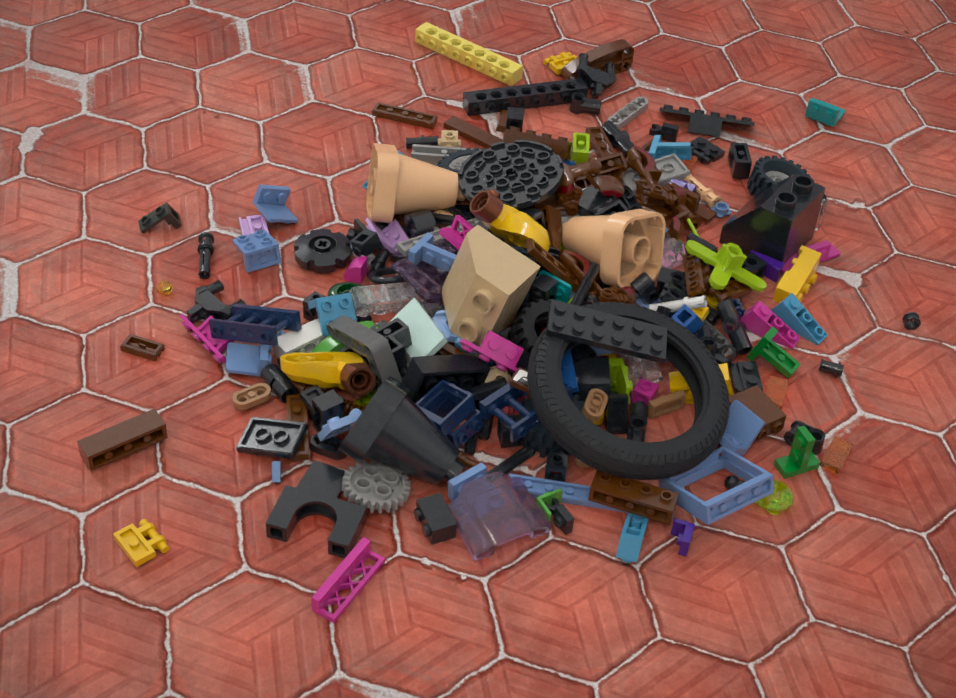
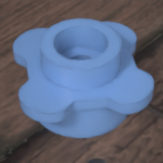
M718 202L715 206L711 207V210L717 213V217L721 218L731 214V210H728L729 205L725 202Z

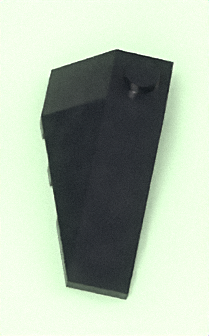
M591 356L574 363L579 391L574 392L573 396L577 394L580 396L579 401H585L590 390L594 388L604 391L607 395L611 394L609 356Z

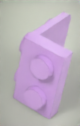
M369 218L365 219L368 224L366 226L367 229L377 232L384 249L386 248L393 254L400 253L396 249V243L407 240L409 237L396 219L383 230Z

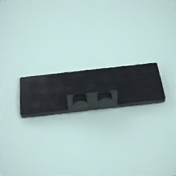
M664 104L659 110L690 115L688 132L720 137L722 121L755 125V122L748 117L736 119L735 115L726 114V117H722L720 113L710 112V114H704V110L695 109V112H691L689 108L679 107L678 110L673 109L672 105Z

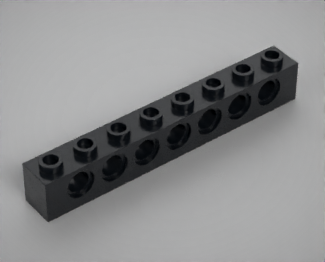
M582 78L469 91L463 92L462 106L467 116L496 113L501 110H508V107L528 109L567 104L571 102V96L574 93H581L587 98L588 87Z

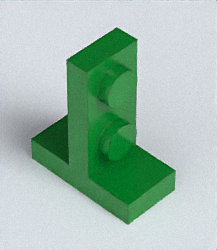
M772 326L746 357L753 361L760 354L783 375L789 378L801 364L771 340L778 332Z
M805 426L797 428L789 455L774 461V466L784 479L819 468L820 462L812 453L815 438Z

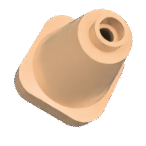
M373 143L366 195V211L368 218L372 222L392 223L393 215L414 213L422 210L445 209L454 207L456 201H464L465 197L460 190L458 174L456 172L399 154L395 145Z
M644 209L614 213L613 215L575 216L562 225L561 241L566 250L583 256L590 264L592 262L599 264L600 278L604 284L622 288L631 286L630 283L642 272H646L653 281L656 280L662 267L666 224L662 214Z

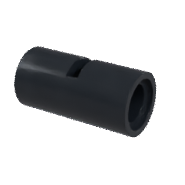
M269 364L262 369L261 378L283 403H287L286 395L298 394V389L276 364Z

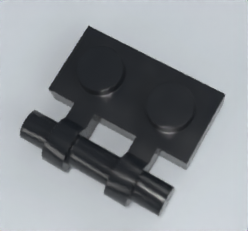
M701 136L691 141L692 156H695L701 163L710 164L711 161L715 162L724 157V150Z

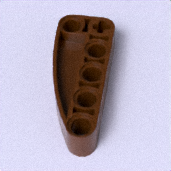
M620 39L586 52L585 57L588 54L589 67L604 72L606 63H614V74L628 71L631 68L634 48L625 39ZM579 57L562 68L561 75L566 80L578 78L576 68L579 65Z

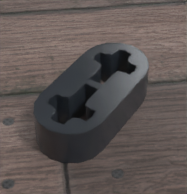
M317 434L313 435L310 439L311 450L314 453L334 460H342L347 456V454L339 450L343 442L341 439L331 437L320 443Z

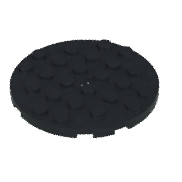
M515 140V143L506 144L504 141L491 144V147L488 149H479L465 160L459 170V187L463 196L470 202L479 192L493 189L499 194L498 198L503 201V204L519 210L544 201L559 188L564 176L563 162L559 154L556 155L551 147L536 141Z

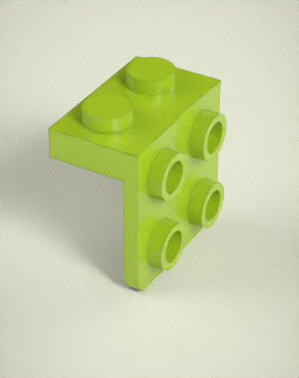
M623 358L609 359L611 390L619 394H627L629 397L628 405H630L629 393L633 390L632 380L628 379V366L624 365Z

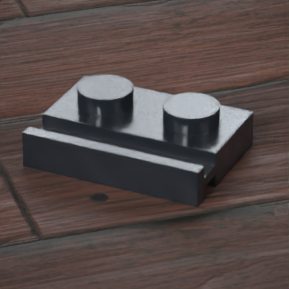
M756 361L728 362L734 394L756 385L763 391Z

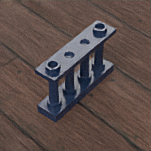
M244 304L232 305L233 316L227 320L209 319L212 338L272 346L278 345L277 333L280 331L298 332L302 329L300 311Z
M509 382L480 401V411L484 420L495 415L509 426L510 441L514 443L519 438H523L531 428L541 423L535 410L531 412L516 400L524 395L528 398V393L511 387ZM568 387L566 391L572 400L573 388ZM510 405L523 415L524 418L516 422L501 409Z

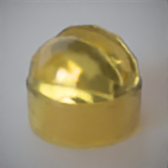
M163 279L156 291L161 295L167 296L172 293L173 286L170 282Z

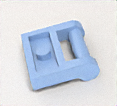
M356 408L346 417L340 419L339 416L329 419L328 423L323 425L322 430L317 434L320 442L350 430L353 423H356L362 414L361 410Z

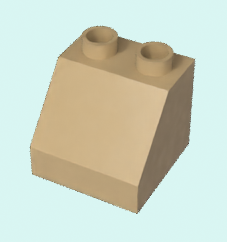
M476 225L466 234L441 289L449 330L460 337V339H465L480 347L488 330L494 333L505 330L513 322L541 266L481 226Z

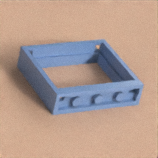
M724 446L714 450L695 468L677 476L659 479L660 488L679 493L676 503L678 506L707 525L774 493L773 474ZM723 468L746 481L705 502L682 488Z

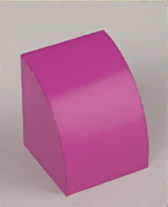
M360 256L352 260L344 274L345 281L361 285L367 275V257Z

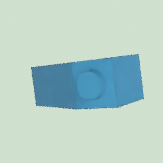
M628 513L616 553L617 558L628 563L638 561L648 518Z

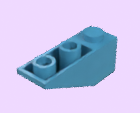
M793 293L771 310L796 334L816 345L820 344L828 336Z

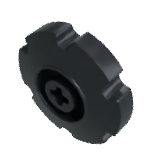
M330 229L311 230L310 234H302L294 243L296 262L306 270L314 269L316 273L334 272L337 267L346 266L352 256L350 240L340 232L333 233Z

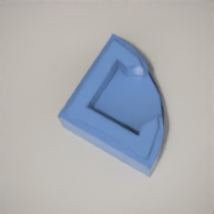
M281 461L272 462L273 482H281Z

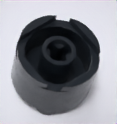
M422 210L404 215L405 226H402L409 239L427 232H433L436 221L429 210Z

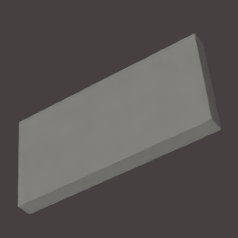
M675 153L655 159L656 167L662 171L658 185L669 184L672 178L681 180L691 175L690 170ZM628 168L624 173L621 183L630 187L633 194L636 195L637 185L635 182L640 181L641 178L637 172Z

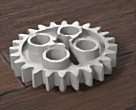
M364 460L362 465L355 463V467L350 466L349 471H345L342 479V491H344V497H348V502L355 501V504L370 508L371 513H373L374 509H377L380 514L382 509L389 513L391 508L398 510V505L403 507L404 501H408L411 482L408 481V476H403V473L380 463L377 464L372 460L368 464Z

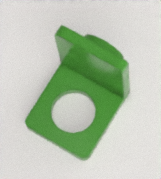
M561 488L552 492H546L536 498L535 512L546 527L550 526L551 512L544 502L552 506V498H556L560 504L563 493Z

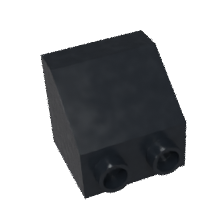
M796 174L757 193L722 226L719 243H733L738 245L745 255H748L753 250L785 264L794 254L798 253L802 245L805 246L813 238L825 187L814 183V180L807 175Z

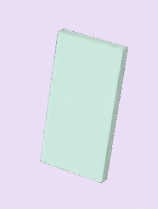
M415 298L392 319L394 320L398 317L409 327L412 344L406 347L405 350L411 358L433 356L448 342Z

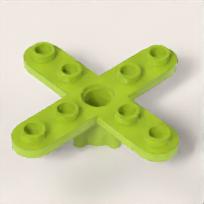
M688 240L685 244V248L690 255L697 256L706 264L714 266L708 280L712 288L716 290L724 289L731 276L736 281L748 285L756 292L764 291L767 287L764 280L742 268L747 256L743 254L738 245L733 243L723 244L716 253L693 240Z

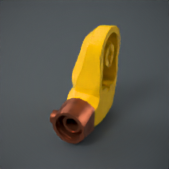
M489 189V191L483 190L474 196L470 203V212L493 234L503 238L505 242L519 247H526L525 241L532 238L547 252L549 251L551 244L548 231L531 216L514 207L503 204V201L498 198L499 194L493 189Z
M297 352L284 354L280 357L281 370L291 380L314 386L318 385L320 388L337 386L342 390L353 393L354 399H364L365 395L371 392L375 386L376 379L372 369L361 356L353 352Z

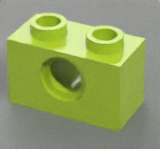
M573 133L571 162L575 161L576 164L588 161L590 134Z

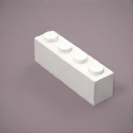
M319 318L302 325V329L298 332L289 331L278 336V345L273 346V352L278 358L284 354L298 351L309 353L328 336H322Z

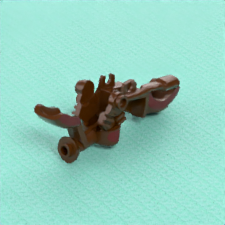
M633 145L627 153V165L637 172L641 178L640 181L635 182L637 185V195L634 196L640 200L639 203L669 216H674L669 225L670 229L665 233V245L667 248L672 249L681 234L682 223H684L686 230L692 231L687 219L691 220L695 229L702 224V219L697 215H693L685 205L687 200L685 189L671 188L667 184L665 186L658 185L662 171L656 167L654 158L642 148Z
M593 157L589 163L573 169L568 164L563 163L564 176L559 188L549 198L531 207L539 209L550 205L560 211V213L561 211H566L570 216L576 215L583 191L575 186V182L582 176H585L595 189H599L603 196L621 197L625 190L621 181L616 177L609 175L599 176L602 170L601 161L597 160V157Z
M562 249L560 252L559 262L578 278L579 284H581L591 265L590 262L573 251ZM598 271L587 295H595L599 302H622L638 305L636 304V291L632 286L617 288L612 285L610 288L602 289L599 285L600 271Z

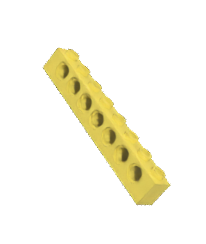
M428 22L415 29V42L509 86H513L522 79L523 65Z

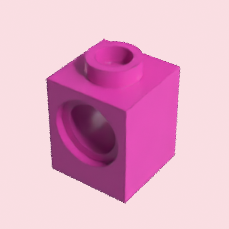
M640 378L633 389L631 403L643 401L648 405L650 400L656 399L659 385Z

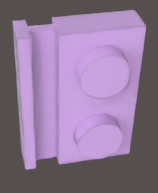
M263 214L246 216V219L238 217L242 235L253 234L258 230H266L269 233Z

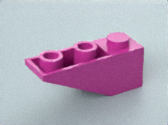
M760 300L750 307L741 318L746 328L760 337H763L773 326L778 332L771 340L790 349H793L800 339V336Z

